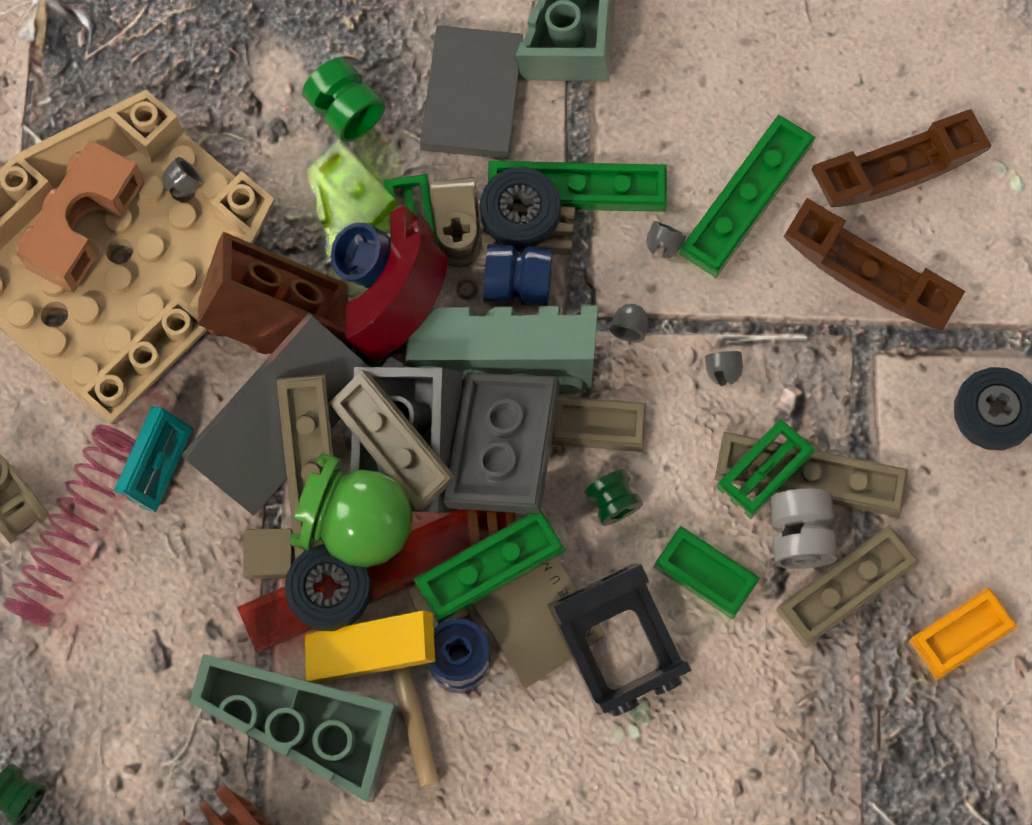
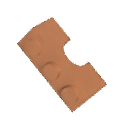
M91 140L87 142L82 152L78 151L72 156L67 166V175L58 189H52L46 196L42 206L43 212L34 226H29L24 230L19 239L16 252L27 270L71 293L75 292L97 257L89 239L75 232L77 222L83 215L95 210L107 211L122 218L144 183L135 162Z

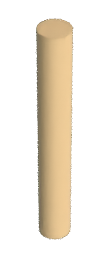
M411 667L391 670L420 788L436 785L439 783Z

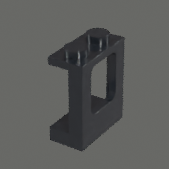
M632 563L547 605L596 710L603 714L611 711L613 717L639 705L637 698L652 690L655 691L656 695H660L682 684L680 676L692 671L688 662L681 660L646 586V583L650 581L642 564ZM626 610H632L636 614L657 658V667L652 672L620 688L610 689L587 644L585 634L589 628Z

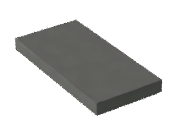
M308 313L181 455L189 464L254 516L287 480L276 380L286 377L326 374L329 403L353 379L354 367L369 366ZM329 404L332 429L341 418Z

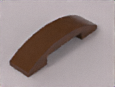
M972 109L932 122L926 132L856 156L854 151L815 164L811 170L830 207L850 206L886 197L936 178L985 153L991 148V144Z
M806 198L783 236L796 250L835 280L874 303L928 327L941 331L945 328L965 290L927 268L922 273L917 272L843 228L846 220Z

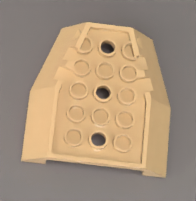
M144 90L17 153L0 169V330L87 409L113 425L207 331L206 328L198 325V298L218 240L223 231L254 244L275 200L244 172L241 171L235 177L183 132L177 115L150 92ZM91 140L135 162L144 183L122 218L107 211L95 210L86 213L77 222L75 232L89 239L97 257L75 292L71 293L27 270L16 252L19 239L24 230L29 226H34L43 212L42 206L46 196L52 189H58L67 175V166L72 156L78 151L82 152L87 142ZM177 157H181L189 162L203 179V184L197 189L195 196L185 202L175 200L172 195L174 187L166 190L162 182L164 171ZM128 246L133 249L132 257L127 262L115 264L110 261V255L115 248ZM63 308L68 311V318L61 326L49 327L45 325V318L53 309Z

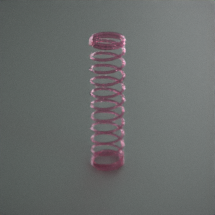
M97 424L91 432L93 441L99 447L89 446L82 449L84 457L91 464L78 463L73 466L76 474L84 481L68 480L65 482L67 490L76 498L65 496L56 499L58 506L67 515L55 513L47 516L50 524L60 533L49 530L39 532L40 539L52 550L45 548H32L30 550L32 557L43 567L35 565H24L21 567L23 574L36 585L24 582L12 584L14 591L29 603L10 597L5 598V602L2 603L3 607L35 624L44 627L51 626L50 622L53 621L51 617H54L55 613L28 597L17 586L36 590L61 600L64 599V596L37 580L26 569L43 572L67 582H73V579L47 564L34 552L53 555L77 565L82 564L78 559L54 546L43 535L59 537L85 548H90V544L64 530L52 518L68 520L91 530L99 531L97 526L72 513L61 501L77 503L94 509L101 514H108L107 510L89 502L69 485L77 484L89 487L111 498L116 497L115 493L100 487L78 470L79 467L100 471L117 480L120 477L119 474L97 463L87 454V451L101 452L126 463L127 457L112 451L99 440L128 454L131 453L136 442L129 435L107 425Z

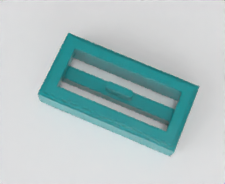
M151 406L113 491L127 496L126 499L133 503H139L140 507L145 510L156 512L193 428L164 408ZM172 428H174V430H173V432H172V434H171V436H170V439H169V441H168V443H167V445H166V448H165V450L163 451L164 446H165V444H166V442H167V440H168V437H169V435H170V433H171V431H172ZM154 469H156L155 472H154V474H153V477H152V479H151V481H150V483H149V486H148V488H147V490H146V492H145V494H144V491H145L146 486H147V484H148V482H149V480H150V478H151V475H152Z

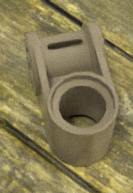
M475 177L430 181L432 212L436 224L439 249L448 256V265L459 268L469 266L477 259L480 251L477 224L479 212ZM455 238H462V241L460 242L454 241Z
M0 454V468H2L0 477V532L11 544L17 540V533L39 518L46 520L50 515L29 485L23 482L16 470Z

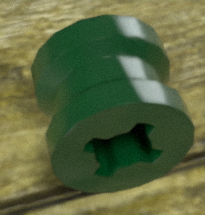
M624 469L611 472L599 478L584 491L588 501L594 502L598 507L597 517L602 526L611 525L625 519L643 505L639 494L632 493L628 485L630 477Z
M11 764L0 773V810L6 814L7 821L12 825H23L33 815L43 800L46 786L38 780L29 781L24 777L22 769Z

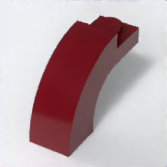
M406 205L390 212V254L383 272L367 291L346 303V340L373 363L396 350L419 328L433 308L446 276L448 256L433 243L434 234L428 222L423 218H418Z

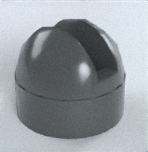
M177 157L167 166L163 173L162 182L166 190L174 187L173 196L187 197L203 184V179L189 162L181 157Z
M653 221L646 239L647 247L652 254L655 253L658 245L664 247L662 258H670L678 253L686 238V234L661 222Z
M625 304L618 308L614 314L609 330L615 337L634 343L642 342L645 340L649 325L647 314L642 307L636 304Z
M725 351L705 356L706 371L709 378L719 386H724L727 382L734 384L741 377L743 371L742 352Z

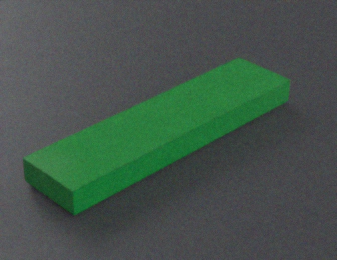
M778 114L683 243L679 255L717 278L810 150L816 137Z
M488 162V183L495 175L510 168L525 167L541 172L552 181L557 189L561 207H574L575 210L666 212L667 165ZM521 200L513 202L522 204Z

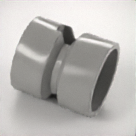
M807 488L787 490L771 496L772 525L780 530L773 538L775 564L783 568L807 569L822 567L836 562L838 559L836 534L828 529V525L834 521L832 494L823 489Z

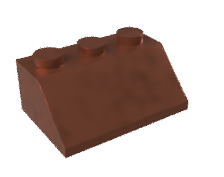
M223 231L218 240L198 298V325L206 328L216 336H227L247 344L258 353L272 354L302 319L310 313L345 345L347 342V283Z

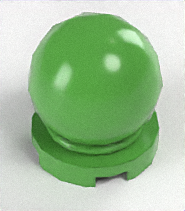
M321 453L318 456L317 463L323 467L320 475L313 472L309 474L294 517L295 520L303 522L301 534L293 532L289 540L290 545L310 551L315 542L321 540L332 556L348 565L370 567L387 562L402 550L411 534L413 512L409 497L397 481L385 474L360 469L343 475V472L340 470L341 459Z

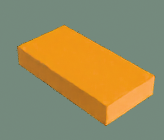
M988 587L913 636L909 643L936 681H938L1015 630L1018 626L990 587Z

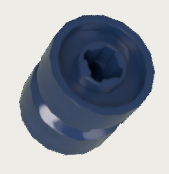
M355 222L344 227L336 236L330 254L332 267L336 274L347 281L369 289L379 278L387 264L390 254V234L365 222Z
M488 244L485 261L483 301L509 304L514 297H519L522 305L548 306L552 249L526 247L522 254H518L514 246Z
M457 618L444 621L434 628L435 662L428 663L431 676L438 686L450 693L463 694L473 691L483 684L490 671L491 658L488 640L481 628L469 620Z

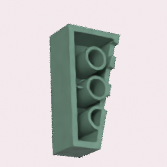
M538 0L536 7L532 8L528 19L529 27L524 41L520 42L515 55L522 80L609 81L615 0Z
M540 306L539 313L534 315H522L512 307H494V309L488 310L485 316H476V311L470 307L432 308L419 328L408 338L407 367L447 368L462 371L463 383L465 382L466 373L558 377L560 393L577 394L582 392V389L591 390L598 306H581V315L560 314L561 309L559 306Z
M203 654L190 703L241 732L250 735L278 753L305 766L326 780L344 788L367 803L374 802L399 706Z

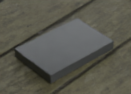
M437 25L420 140L421 150L509 159L520 73L515 55L520 42H523V34Z
M466 373L449 470L456 479L446 488L443 501L447 508L541 514L560 390L558 377Z

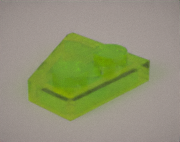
M339 139L307 169L311 190L316 194L315 208L318 220L324 227L328 244L325 249L330 259L332 244L344 227L355 222H365L376 227L399 205L395 198Z

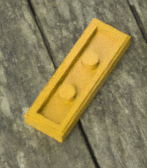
M418 611L348 625L336 631H318L305 634L306 681L316 684L435 662L433 613L427 611Z

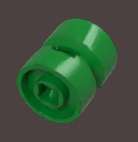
M343 57L333 58L318 67L309 76L302 90L304 99L319 115L326 116V124L343 142L354 141L370 131L378 123L386 108L385 102L370 85L362 84V76Z

